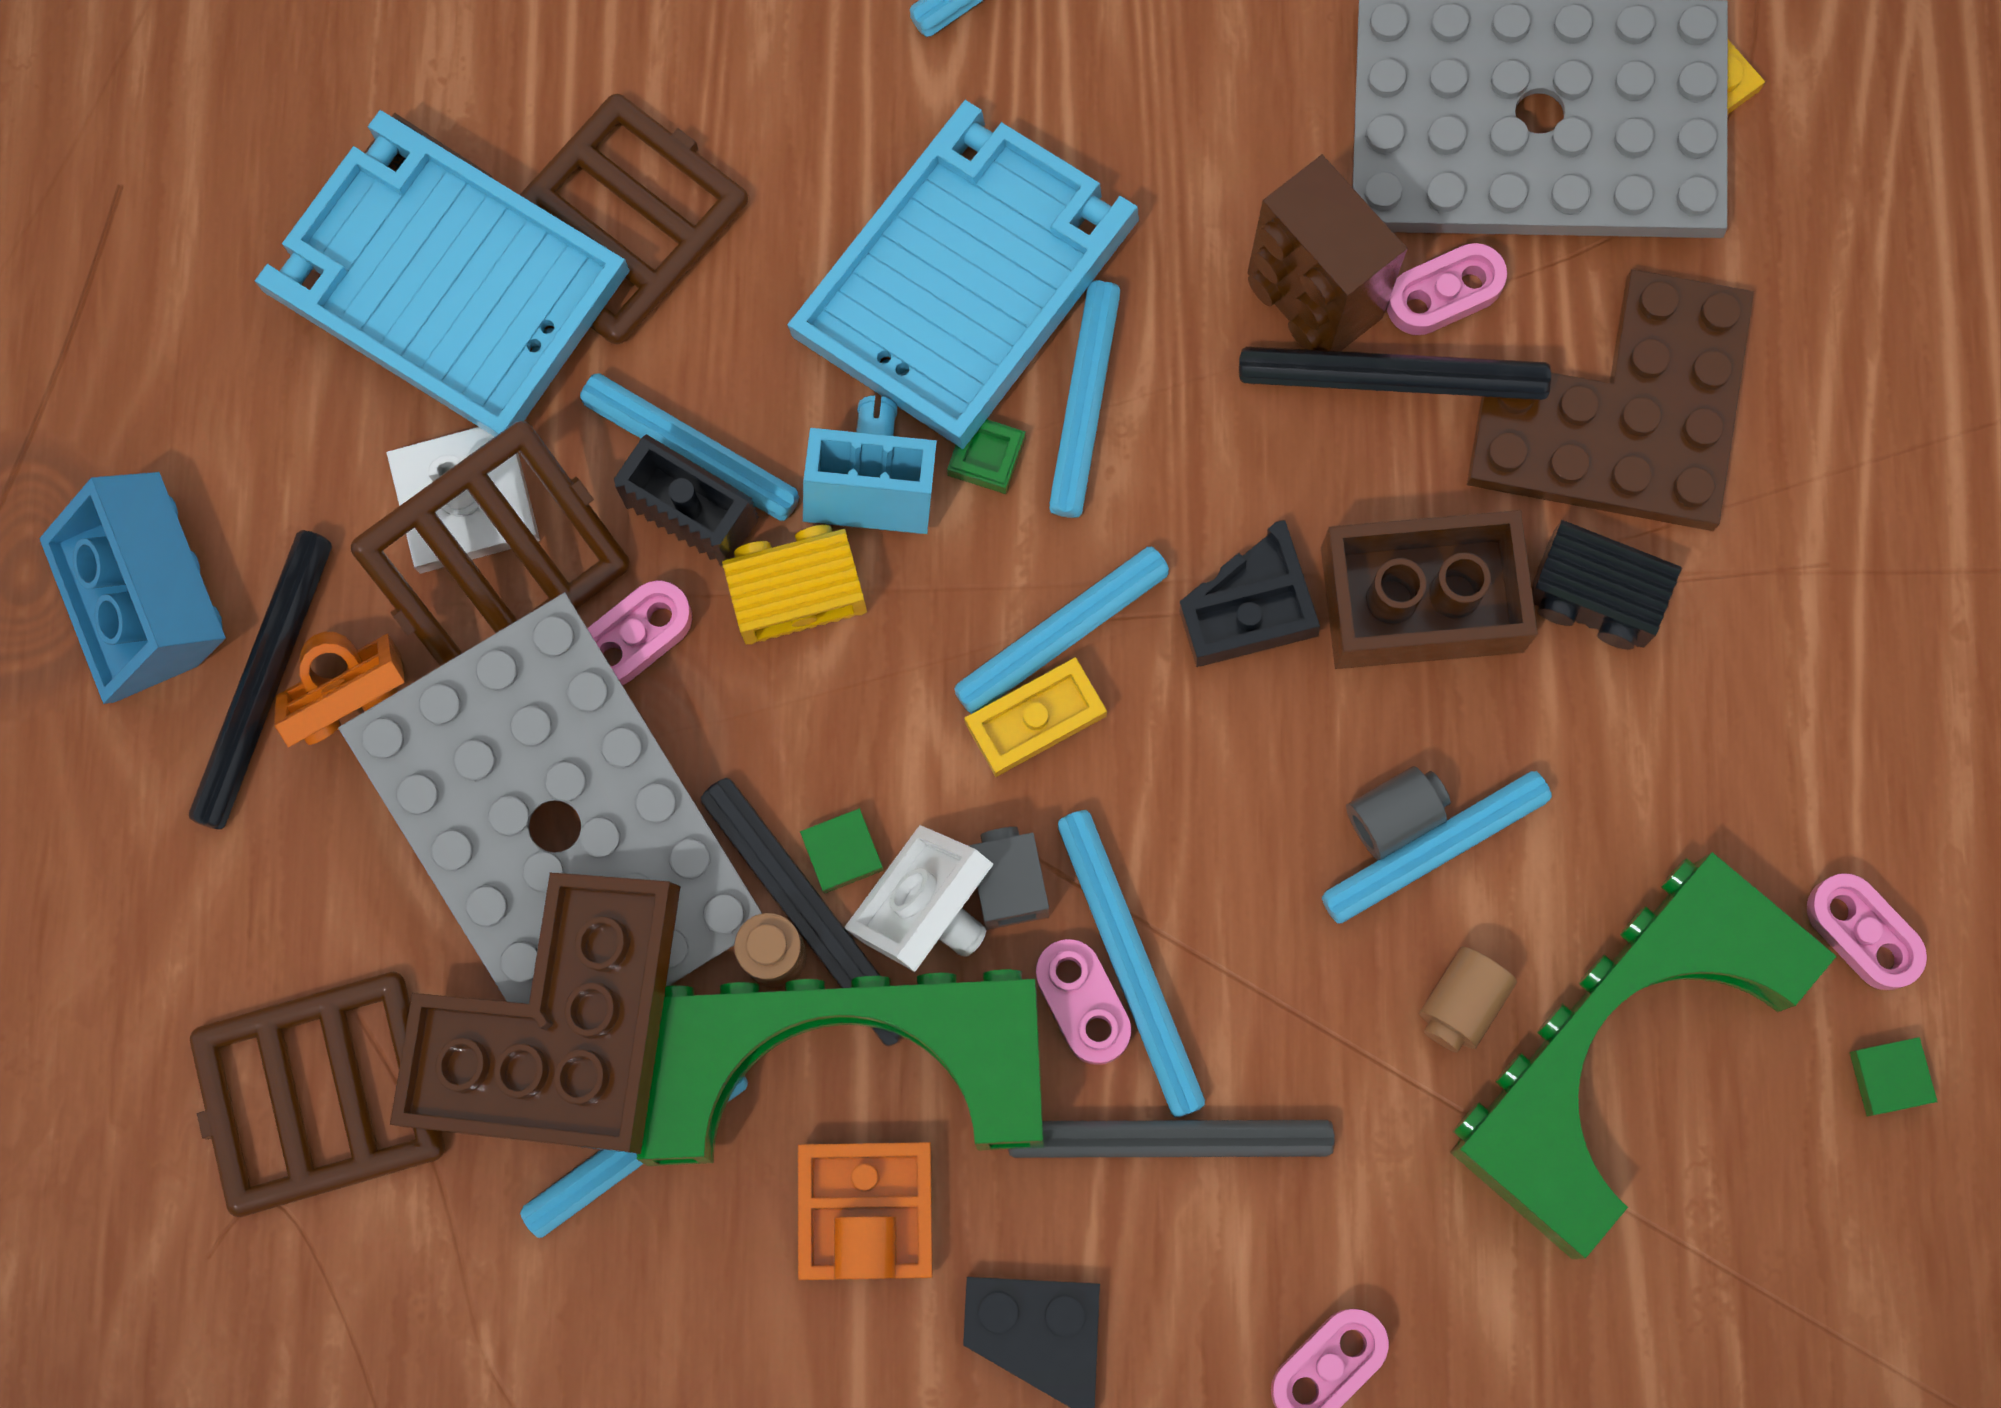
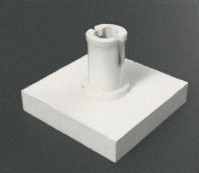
M477 427L386 452L399 506L493 439L494 436ZM516 453L490 472L488 476L539 542L540 537L519 454ZM467 490L435 512L471 560L511 549ZM415 528L406 533L414 568L420 574L444 567Z
M919 825L844 928L862 943L914 972L939 939L957 954L964 957L969 956L981 945L985 938L986 928L962 907L991 869L993 863L976 849Z

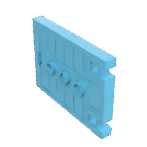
M967 100L963 101L787 324L794 339L879 395L893 400L899 408L961 449L966 447L1139 221L1138 206L1122 196H1119L1112 206L1101 200L1102 194L1099 182L1001 122L994 132L984 127L985 122L982 110ZM968 146L977 151V154L971 161L962 156ZM1085 219L1096 225L1090 235L1078 229ZM884 357L891 358L890 360L886 359L880 363V360Z
M379 110L368 125L370 132L375 138L369 150L364 153L354 146L351 148L282 242V245L290 255L284 266L278 271L269 264H266L255 279V282L270 297L495 437L513 423L526 419L630 270L624 258ZM398 153L406 159L395 172L388 166ZM314 270L321 275L309 290L302 286V283L310 272ZM547 326H554V328H548V329L545 331V328H546Z

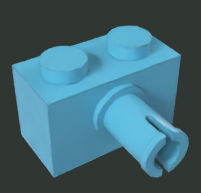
M867 396L861 399L857 407L858 420L856 432L810 428L803 479V522L919 534L928 533L937 440L893 436L895 418L898 412L897 404L893 400L882 396L879 418H874L875 396Z

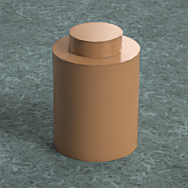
M774 913L755 915L740 927L735 938V955L740 966L760 985L771 988L783 987L787 981L796 980L806 965L807 950L805 943L794 925L781 915Z
M1460 947L1419 1012L1420 1016L1428 1023L1424 1033L1436 1043L1458 1053L1462 1045L1476 1049L1517 984L1516 978L1487 956L1473 949Z

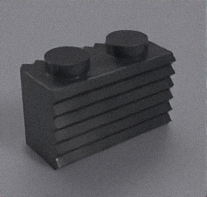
M647 434L641 438L614 478L615 487L627 509L634 508L637 515L644 514L647 522L655 521L658 528L665 527L668 535L675 533L678 541L686 540L689 547L696 546L699 554L707 552L709 559H717L720 566H723L722 561L734 558L735 549L742 546L759 518L751 497Z
M1561 520L1550 537L1532 583L1533 603L1539 606L1538 614L1553 623L1572 626L1576 621L1577 623L1587 625L1589 628L1598 629V638L1611 646L1627 650L1633 649L1634 646L1644 648L1656 636L1660 628V623L1668 607L1682 567Z

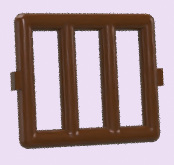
M621 94L609 96L520 194L525 199L626 260L630 271L625 278L639 289L615 315L604 307L591 325L592 329L612 344H621L628 339L748 202L747 192L697 153V143L679 128L672 134ZM618 123L718 199L695 226L596 149ZM578 167L585 170L678 243L656 270L556 193Z
M517 421L364 531L351 544L353 556L395 608L390 612L393 618L408 636L413 632L440 666L459 656L462 652L383 550L415 528L495 633L516 622V617L435 513L465 490L470 493L547 595L548 599L529 613L564 592L575 609H577L626 573L630 565L629 558L589 505L594 499L577 477H574L572 480L534 428L526 421ZM518 452L599 559L596 564L570 583L488 476L490 472Z
M388 972L203 1025L192 1031L190 1045L205 1111L197 1113L202 1139H212L226 1207L231 1215L244 1217L433 1162L442 1157L445 1145L441 1131L413 1128L414 1140L380 1150L377 1149L345 1013L349 1010L383 1001L399 1068L410 1008L405 979L401 974ZM320 1019L352 1158L314 1168L282 1030ZM257 1038L288 1176L250 1187L219 1048Z

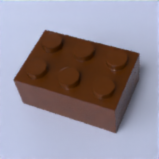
M1322 154L1262 201L1247 272L1249 275L1248 282L1255 295L1265 305L1271 307L1275 304L1290 321L1288 322L1289 330L1302 348L1305 350L1342 351L1383 318L1407 247Z
M1521 510L1332 526L1328 528L1321 546L1335 669L1524 653L1538 635Z

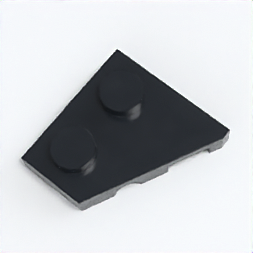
M1285 520L1275 522L1267 529V536L1243 556L1240 553L1235 555L1220 568V572L1215 579L1207 583H1201L1180 601L1179 612L1196 667L1319 636L1320 624Z
M967 1277L963 1346L1070 1408H1095L1100 1284Z

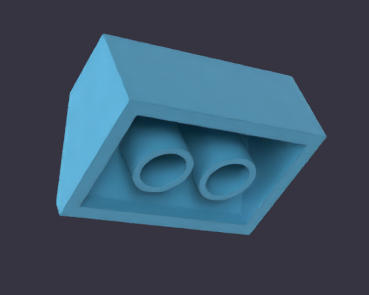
M160 472L91 477L39 538L103 704L117 702L198 667L226 639L222 630L220 613L212 605L200 575L198 558L190 550L178 520L176 503L168 495Z

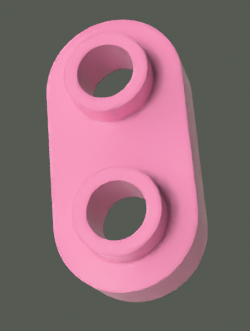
M1472 243L1402 273L1396 279L1387 304L1389 318L1398 329L1405 333L1425 335L1487 308L1498 299L1506 283V264L1501 255L1493 248L1484 244ZM1465 275H1475L1481 280L1482 286L1476 289L1469 288L1464 284L1462 277ZM1412 299H1419L1426 304L1428 311L1415 313L1409 309L1407 302Z
M652 581L641 585L587 629L602 653L610 648L622 650L621 660L616 665L611 666L621 684L625 685L687 635L692 624V610L686 596L677 586L665 581ZM668 609L672 612V617L666 625L656 627L650 624V618L656 610Z
M1837 874L1820 882L1813 888L1807 901V914L1812 926L1867 984L1880 990H1895L1912 984L1921 976L1927 961L1926 948L1922 939L1867 881L1852 874ZM1833 899L1842 900L1847 905L1848 917L1845 921L1835 918L1831 913L1830 904ZM1879 947H1885L1892 952L1894 965L1891 969H1886L1878 963L1876 955Z
M1065 939L1049 945L1038 959L1036 980L1070 1050L1077 1058L1088 1064L1103 1065L1116 1060L1123 1054L1129 1043L1131 1024L1097 955L1088 945L1077 940ZM1066 960L1076 962L1081 969L1080 978L1073 983L1062 982L1056 975V968L1061 962ZM1101 1018L1108 1022L1111 1028V1035L1108 1039L1096 1042L1087 1036L1086 1025L1090 1020Z
M1345 1309L1331 1315L1275 1372L1271 1383V1396L1275 1407L1341 1408L1383 1365L1387 1357L1389 1341L1382 1323L1374 1315L1358 1309ZM1348 1330H1355L1360 1333L1364 1343L1361 1352L1352 1357L1344 1354L1340 1347V1339ZM1303 1377L1310 1378L1316 1385L1315 1398L1307 1404L1298 1403L1292 1393L1294 1383Z

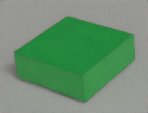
M986 419L964 449L955 445L947 468V476L1007 494L1026 439V432Z
M860 808L800 831L824 894L884 871Z
M1920 1037L1849 1052L1867 1117L1938 1102Z

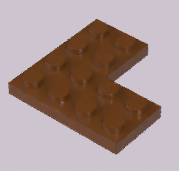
M1631 269L1625 283L1610 383L1551 373L1550 393L1546 399L1482 396L1467 485L1714 531L1720 524L1754 291Z
M550 872L529 1004L412 993L390 1125L641 1154L681 886L670 881Z

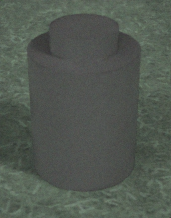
M1412 766L1348 803L1346 811L1364 846L1374 858L1381 860L1445 823L1447 816L1444 808L1450 805L1451 801L1446 788L1434 772L1429 771L1423 774L1417 767Z

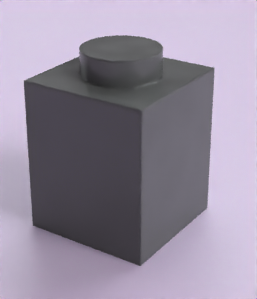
M1004 827L982 833L980 835L982 843L969 845L993 863L991 869L977 886L986 930L1049 918V905L1034 833L1019 835L1018 827Z

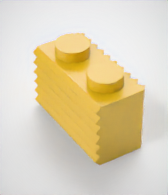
M830 525L808 527L795 534L796 542L773 548L768 541L748 543L735 549V558L722 561L738 626L746 645L867 613L845 529L832 531Z

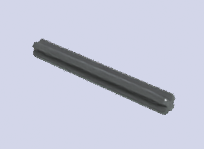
M1329 1120L1043 1121L1044 1148L1008 1149V1152L1014 1158L1327 1157L1333 1154L1335 1134L1333 1124Z

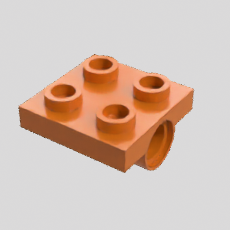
M324 631L309 638L300 651L299 676L301 682L276 695L274 726L288 748L303 739L307 745H312L335 733L338 727L342 725L339 721L342 717L360 707L365 712L397 693L396 687L405 683L401 654L389 634L383 635L358 650L346 636L337 632ZM324 653H335L341 656L347 663L345 671L334 678L318 676L311 669L310 665L317 656Z
M931 1142L798 1145V1280L933 1278Z

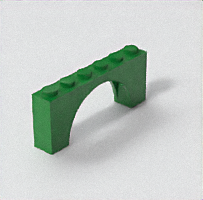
M1713 852L1695 864L1685 858L1671 872L1661 885V888L1669 894L1654 912L1644 906L1620 933V936L1628 942L1613 961L1604 954L1593 964L1578 983L1586 990V993L1571 1010L1562 1003L1547 1018L1537 1031L1545 1039L1530 1059L1524 1054L1519 1053L1496 1079L1495 1082L1503 1090L1491 1105L1485 1108L1478 1102L1453 1130L1461 1140L1450 1153L1571 1259H1586L1628 1208L1607 1185L1594 1165L1582 1133L1579 1116L1578 1095L1583 1063L1590 1044L1607 1017L1622 1002L1637 991L1651 985L1676 980H1703L1728 985L1749 993L1766 1003L1776 1012H1780L1796 1006L1837 957Z
M1002 969L984 972L983 981L957 983L956 974L927 973L917 976V985L891 986V979L885 976L856 977L851 979V988L825 989V981L818 979L791 980L785 983V991L759 992V984L727 983L720 985V994L694 995V988L690 986H666L641 1154H637V1160L647 1166L714 1163L715 1141L722 1113L737 1084L748 1070L765 1054L792 1037L811 1030L839 1025H860L893 1032L910 1040L933 1056L948 1071L966 1100L973 1124L974 1141L978 1151L1044 1148L1037 988L1035 979H1022V971Z

